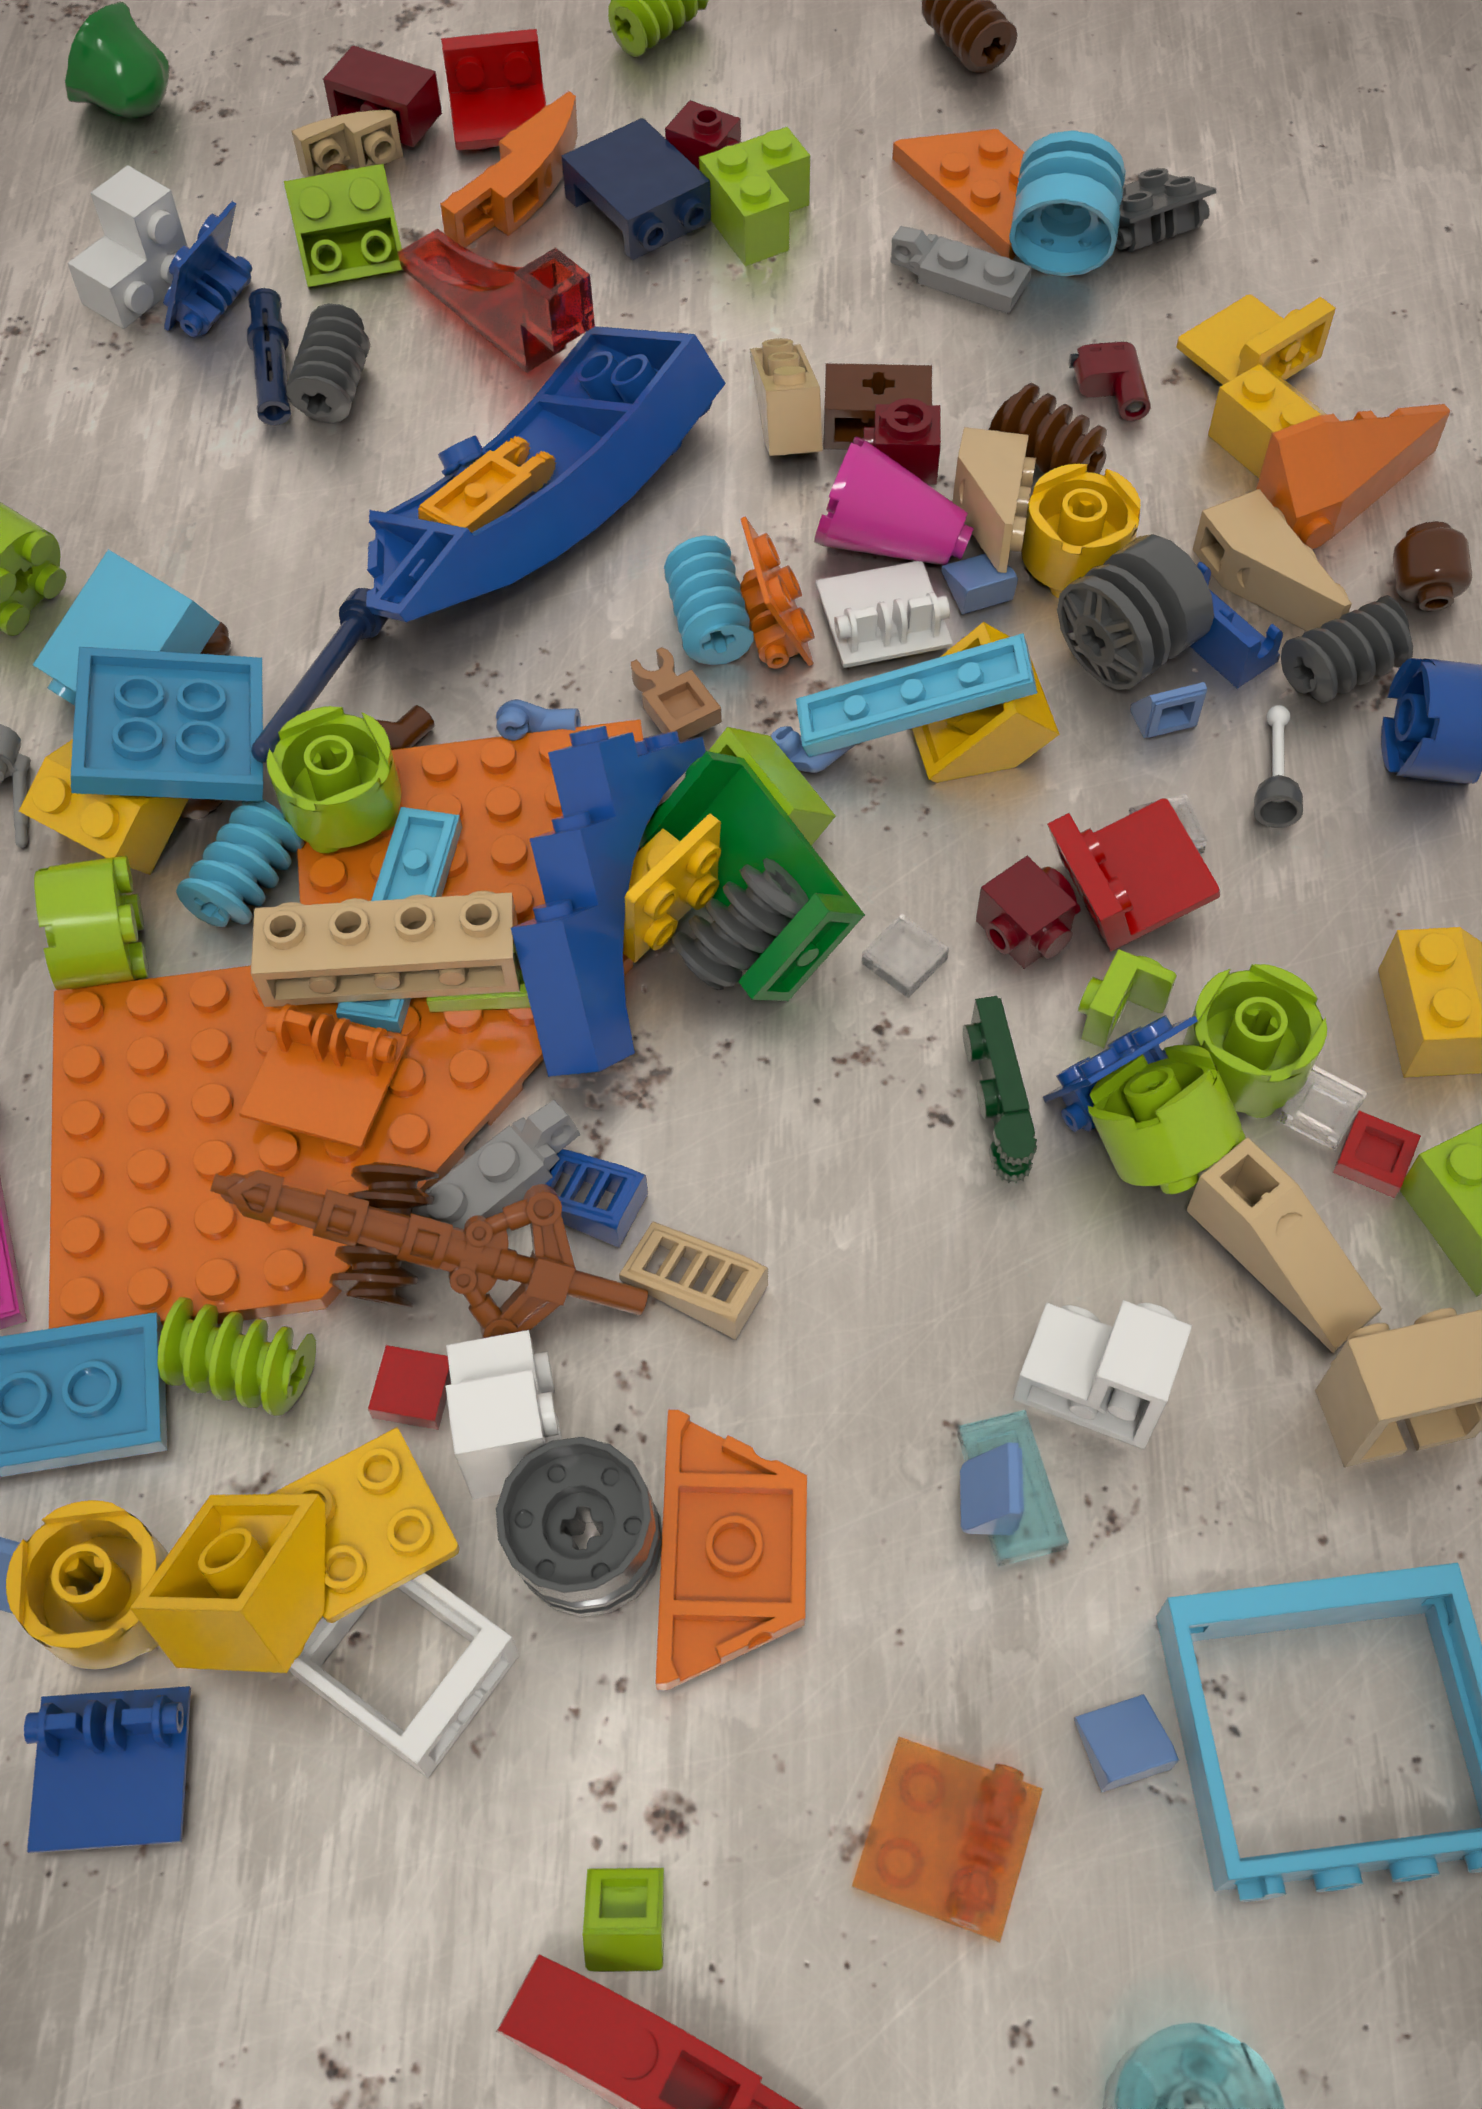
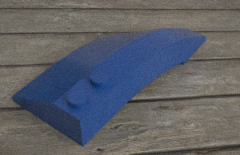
M591 326L529 404L494 439L483 447V450L489 448V450L495 451L506 441L509 442L510 438H514V436L523 438L530 444L528 460L533 456L535 457L536 453L539 454L540 451H545L556 459V469L550 480L547 481V484L544 483L541 489L537 492L532 491L504 515L472 533L468 528L422 520L418 517L420 504L454 479V474L445 476L420 494L387 512L369 510V524L375 530V540L368 543L367 571L374 578V588L367 591L366 607L372 614L403 622L417 619L513 584L554 560L597 529L630 500L666 460L681 447L683 438L697 420L708 412L712 406V401L726 384L697 336L688 333Z

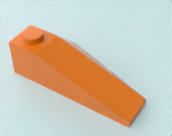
M1445 404L1404 407L1396 409L1388 417L1379 418L1372 411L1357 412L1353 420L1339 421L1334 414H1326L1276 431L1271 434L1256 490L1260 489L1270 503L1283 513L1287 524L1304 545H1308L1311 549L1318 548L1332 539L1436 451L1449 417L1450 409Z

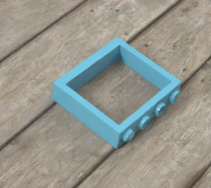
M1459 1563L1193 1594L1166 1599L1156 1615L1214 1891L1238 1889L1240 1902L1260 1901L1286 1895L1284 1882L1313 1879L1316 1892H1331L1363 1885L1361 1876L1363 1872L1389 1869L1392 1882H1409L1438 1876L1440 1873L1437 1863L1457 1860L1466 1861L1469 1873L1482 1872V1828L1240 1858L1193 1647V1642L1425 1614L1482 1821V1644Z

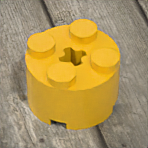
M1068 464L1045 473L1038 479L1033 488V493L1027 506L1028 512H1026L1021 554L1028 571L1038 581L1050 587L1051 593L1059 598L1060 593L1070 583L1079 577H1084L1095 566L1103 565L1115 552L1136 539L1140 520L1141 500L1133 485L1117 472L1106 469L1105 475L1087 472L1088 464Z
M98 1500L79 1501L55 1509L42 1519L45 1524L35 1531L28 1541L24 1538L13 1552L7 1571L6 1594L8 1604L24 1630L53 1655L75 1667L106 1669L131 1661L137 1656L151 1652L159 1646L131 1611L130 1607L169 1553L139 1519L110 1502Z

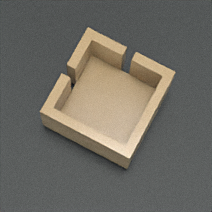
M1454 1308L1438 1309L1419 1317L1414 1322V1325L1390 1330L1386 1323L1362 1327L1348 1335L1346 1343L1337 1357L1330 1363V1368L1315 1389L1344 1468L1404 1454L1407 1448L1396 1421L1403 1419L1416 1451L1475 1438L1482 1431V1309L1457 1315Z

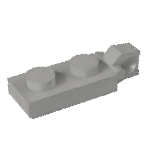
M900 226L891 241L890 262L908 268L911 272L918 275V284L1007 314L1011 312L1030 282L1031 266L965 245L959 241H953L941 236L938 237L934 234L926 236L923 230Z
M553 1100L528 1116L527 1120L523 1117L513 1122L512 1126H507L429 1188L425 1193L434 1197L433 1205L412 1208V1213L464 1229L466 1221L472 1216L481 1215L488 1218L503 1212V1207L524 1199L525 1193L532 1186L545 1184L553 1178L549 1170L559 1160L557 1153L580 1136V1132L569 1115Z

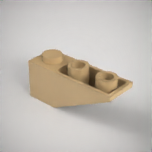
M776 338L762 342V348H751L750 358L763 438L769 456L823 451L820 386L801 344L793 345V341L790 339Z
M964 427L957 459L952 502L968 513L965 523L974 528L972 534L996 570L1006 573L1010 551L1021 552L1026 512H1028L1027 506L1030 499L1036 458L1026 457L1029 435Z
M1260 489L1202 510L1193 551L1211 570V574L1221 587L1305 631L1317 627L1320 628L1324 623L1339 619L1342 615L1349 612L1352 603L1348 599L1344 588L1333 581L1317 561L1313 550L1308 545H1304L1287 524L1283 513L1270 503Z
M1247 1137L1200 1176L1186 1211L1332 1353L1346 1343L1349 1334L1364 1327L1382 1310L1381 1306L1299 1185L1252 1140Z

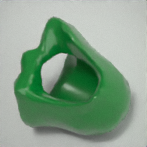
M120 1L104 6L85 20L72 42L65 78L67 98L69 102L94 103L111 114L126 118L139 119L148 117L159 108L166 94L169 62L163 52L137 27L131 16L130 8L124 2Z

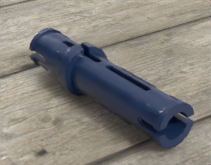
M260 288L251 292L248 298L251 324L247 329V343L254 354L258 418L265 424L277 426L284 424L291 417L289 399L286 394L287 370L285 350L289 345V334L286 326L282 323L280 295L270 288ZM266 332H269V341L266 339ZM268 351L271 352V361L268 360ZM269 371H272V381H270Z

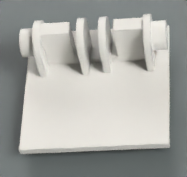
M922 561L815 580L843 668L953 647V642L944 620L950 617L948 599L946 596H936Z

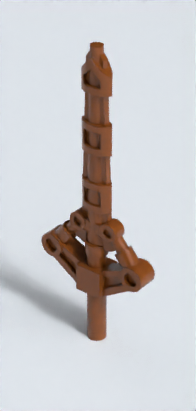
M256 1170L246 1175L233 1173L222 1176L215 1174L210 1189L211 1192L220 1194L226 1202L235 1204L244 1217L270 1224L273 1216L313 1229L312 1235L352 1247L359 1243L397 1255L396 1259L436 1270L448 1271L451 1288L455 1292L463 1294L469 1302L468 1309L480 1325L483 1338L525 1330L530 1331L560 1305L563 1306L566 1296L639 1316L643 1313L647 1303L648 1291L645 1289L576 1270L561 1216L562 1205L555 1190L545 1184L532 1186L525 1193L524 1199L503 1207V1212L488 1218L481 1215L470 1217L466 1221L464 1229L413 1213L408 1216L371 1207L367 1200L328 1189L325 1195L285 1186L283 1185L284 1177L261 1170ZM530 1224L533 1247L530 1257L517 1254L516 1250L508 1248L506 1229L510 1228L512 1232ZM498 1279L507 1282L508 1280L520 1282L521 1285L500 1308L490 1294H486L492 1289Z

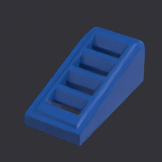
M562 1149L557 1153L559 1160L549 1170L553 1178L545 1183V1185L554 1188L562 1172L571 1176L559 1197L562 1205L561 1216L564 1225L620 1248L648 1195L646 1175L616 1163ZM584 1182L592 1184L593 1186L583 1203L574 1201ZM605 1191L615 1194L607 1210L597 1208Z

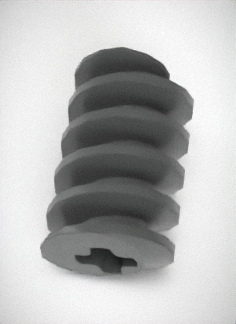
M325 304L318 306L311 312L292 371L289 375L286 386L288 399L294 407L317 421L327 423L343 421L348 417L352 406L351 402H353L356 387H358L361 372L363 371L371 345L369 337L364 332L362 319L354 309L340 304Z
M1389 595L1380 597L1376 602L1373 601L1365 604L1358 610L1342 615L1339 619L1326 622L1320 628L1317 627L1305 632L1301 637L1297 636L1287 640L1281 651L1283 673L1290 685L1298 692L1303 694L1309 692L1315 700L1322 703L1329 702L1335 698L1337 692L1340 694L1348 693L1354 689L1356 684H1367L1372 681L1375 675L1378 677L1391 672L1393 667L1399 668L1406 660L1412 659L1413 643L1408 618L1404 609L1395 599Z
M768 858L763 860L766 869L763 873L748 864L740 869V873L748 885L746 890L730 881L722 887L724 894L731 903L729 906L714 898H711L705 904L708 913L714 920L712 923L698 915H694L688 921L691 930L697 937L695 940L680 931L672 937L673 945L682 956L688 968L707 985L716 990H723L724 987L734 986L742 977V970H748L759 958V953H763L776 936L781 933L809 900L797 881L774 860Z

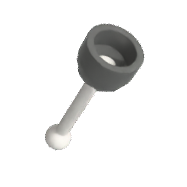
M1276 705L1269 709L1266 717L1268 724L1272 727V777L1267 778L1258 786L1254 796V816L1258 822L1265 826L1282 828L1295 824L1302 817L1303 794L1298 783L1285 776L1284 726L1290 720V712L1286 707Z

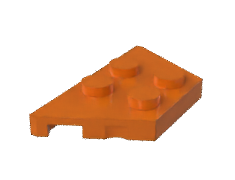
M998 129L899 139L893 142L892 159L997 253L1011 260L1015 258L1016 254L1013 251L1009 236L1024 151Z
M669 1409L655 1683L657 1690H670L804 1626L806 1610L807 1475L778 1460H765L759 1457L751 1446L729 1435L724 1439L691 1422L690 1415L680 1410Z

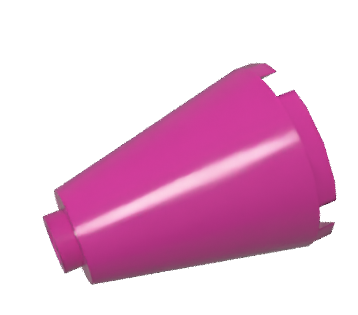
M855 436L830 491V500L826 509L828 514L827 516L823 514L821 516L814 543L830 548L947 565L950 556L962 559L974 528L964 524L968 515L966 511L872 444Z

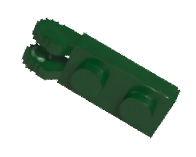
M997 996L975 999L971 1024L963 1025L965 1053L969 1062L978 1061L983 1080L977 1081V1098L983 1119L993 1118L995 1124L993 1130L994 1141L989 1148L991 1163H994L993 1170H996V1176L999 1175L1002 1181L1007 1180L1008 1183L1011 1181L1017 1183L1019 1180L1024 1181L1025 1176H1029L1033 1163L1031 1161L1037 1150V1139L1034 1138L1035 1129L1002 1000Z

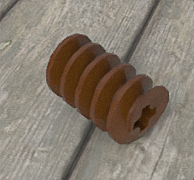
M922 0V15L925 22L933 28L934 32L942 38L945 45L952 50L953 54L971 72L984 73L991 71L1001 65L1012 53L1018 35L1016 27L1007 20L1006 16L997 9L991 0Z
M1034 383L1025 385L997 410L989 430L1029 435L1026 457L1036 458L1035 467L1040 472L1047 473L1050 470L1068 464H1088L1087 472L1100 474L1107 456L1103 446L1107 436V429L1098 425L1088 433L1090 418L1081 414L1071 422L1073 408L1063 404L1055 410L1057 404L1056 397L1047 393L1039 399L1040 388Z
M385 1162L355 1166L352 1169L351 1177L367 1186L368 1190L353 1192L348 1195L369 1201V1206L410 1216L412 1208L433 1205L434 1197L417 1188L418 1181L435 1179L439 1175L425 1169ZM359 1243L355 1247L346 1245L336 1248L335 1256L352 1266V1270L332 1274L330 1276V1284L347 1293L346 1296L413 1308L411 1302L396 1294V1289L416 1285L418 1277L401 1267L403 1260L396 1259L397 1255Z

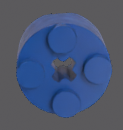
M1427 658L1406 660L1397 671L1387 698L1398 699L1394 718L1383 717L1381 748L1385 767L1389 772H1398L1396 776L1475 784L1482 772V664Z

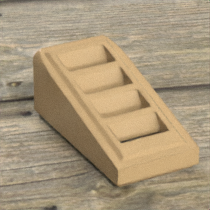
M652 1221L619 1273V1279L631 1286L647 1290L648 1295L736 1340L768 1286V1267L741 1254ZM660 1245L670 1250L656 1274L645 1271V1267ZM682 1257L692 1261L679 1283L668 1280ZM705 1268L713 1272L703 1291L699 1292L692 1289ZM727 1279L735 1283V1286L724 1302L715 1297Z

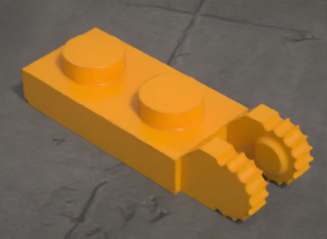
M514 436V438H510L509 442L506 441L495 451L489 450L420 504L418 517L422 520L468 528L472 533L504 515L532 491L537 492L541 489L544 483L547 484V481L550 480L556 469V459L547 452L540 451L539 454L536 453L535 457L533 456L528 460L530 444L523 438Z

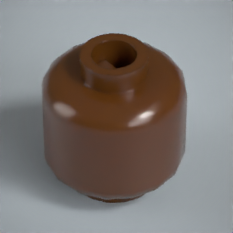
M1433 521L1416 525L1406 532L1405 537L1394 548L1393 564L1396 590L1404 601L1418 603L1419 608L1424 611H1437L1451 606L1454 603V598L1469 588L1472 581V569L1468 541L1462 532L1451 528L1448 523Z

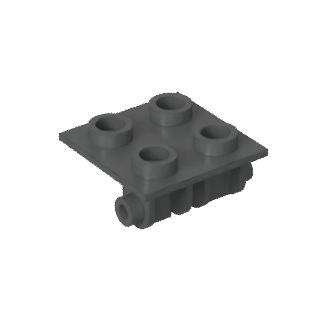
M1165 168L1141 172L1138 175L1139 180L1123 185L1116 247L1119 250L1126 249L1132 252L1151 245L1153 242H1160L1164 237L1171 238L1176 236V234L1201 227L1203 221L1208 219L1210 214L1209 206L1203 198L1216 194V188L1197 183L1195 178L1191 176L1177 177L1170 175Z

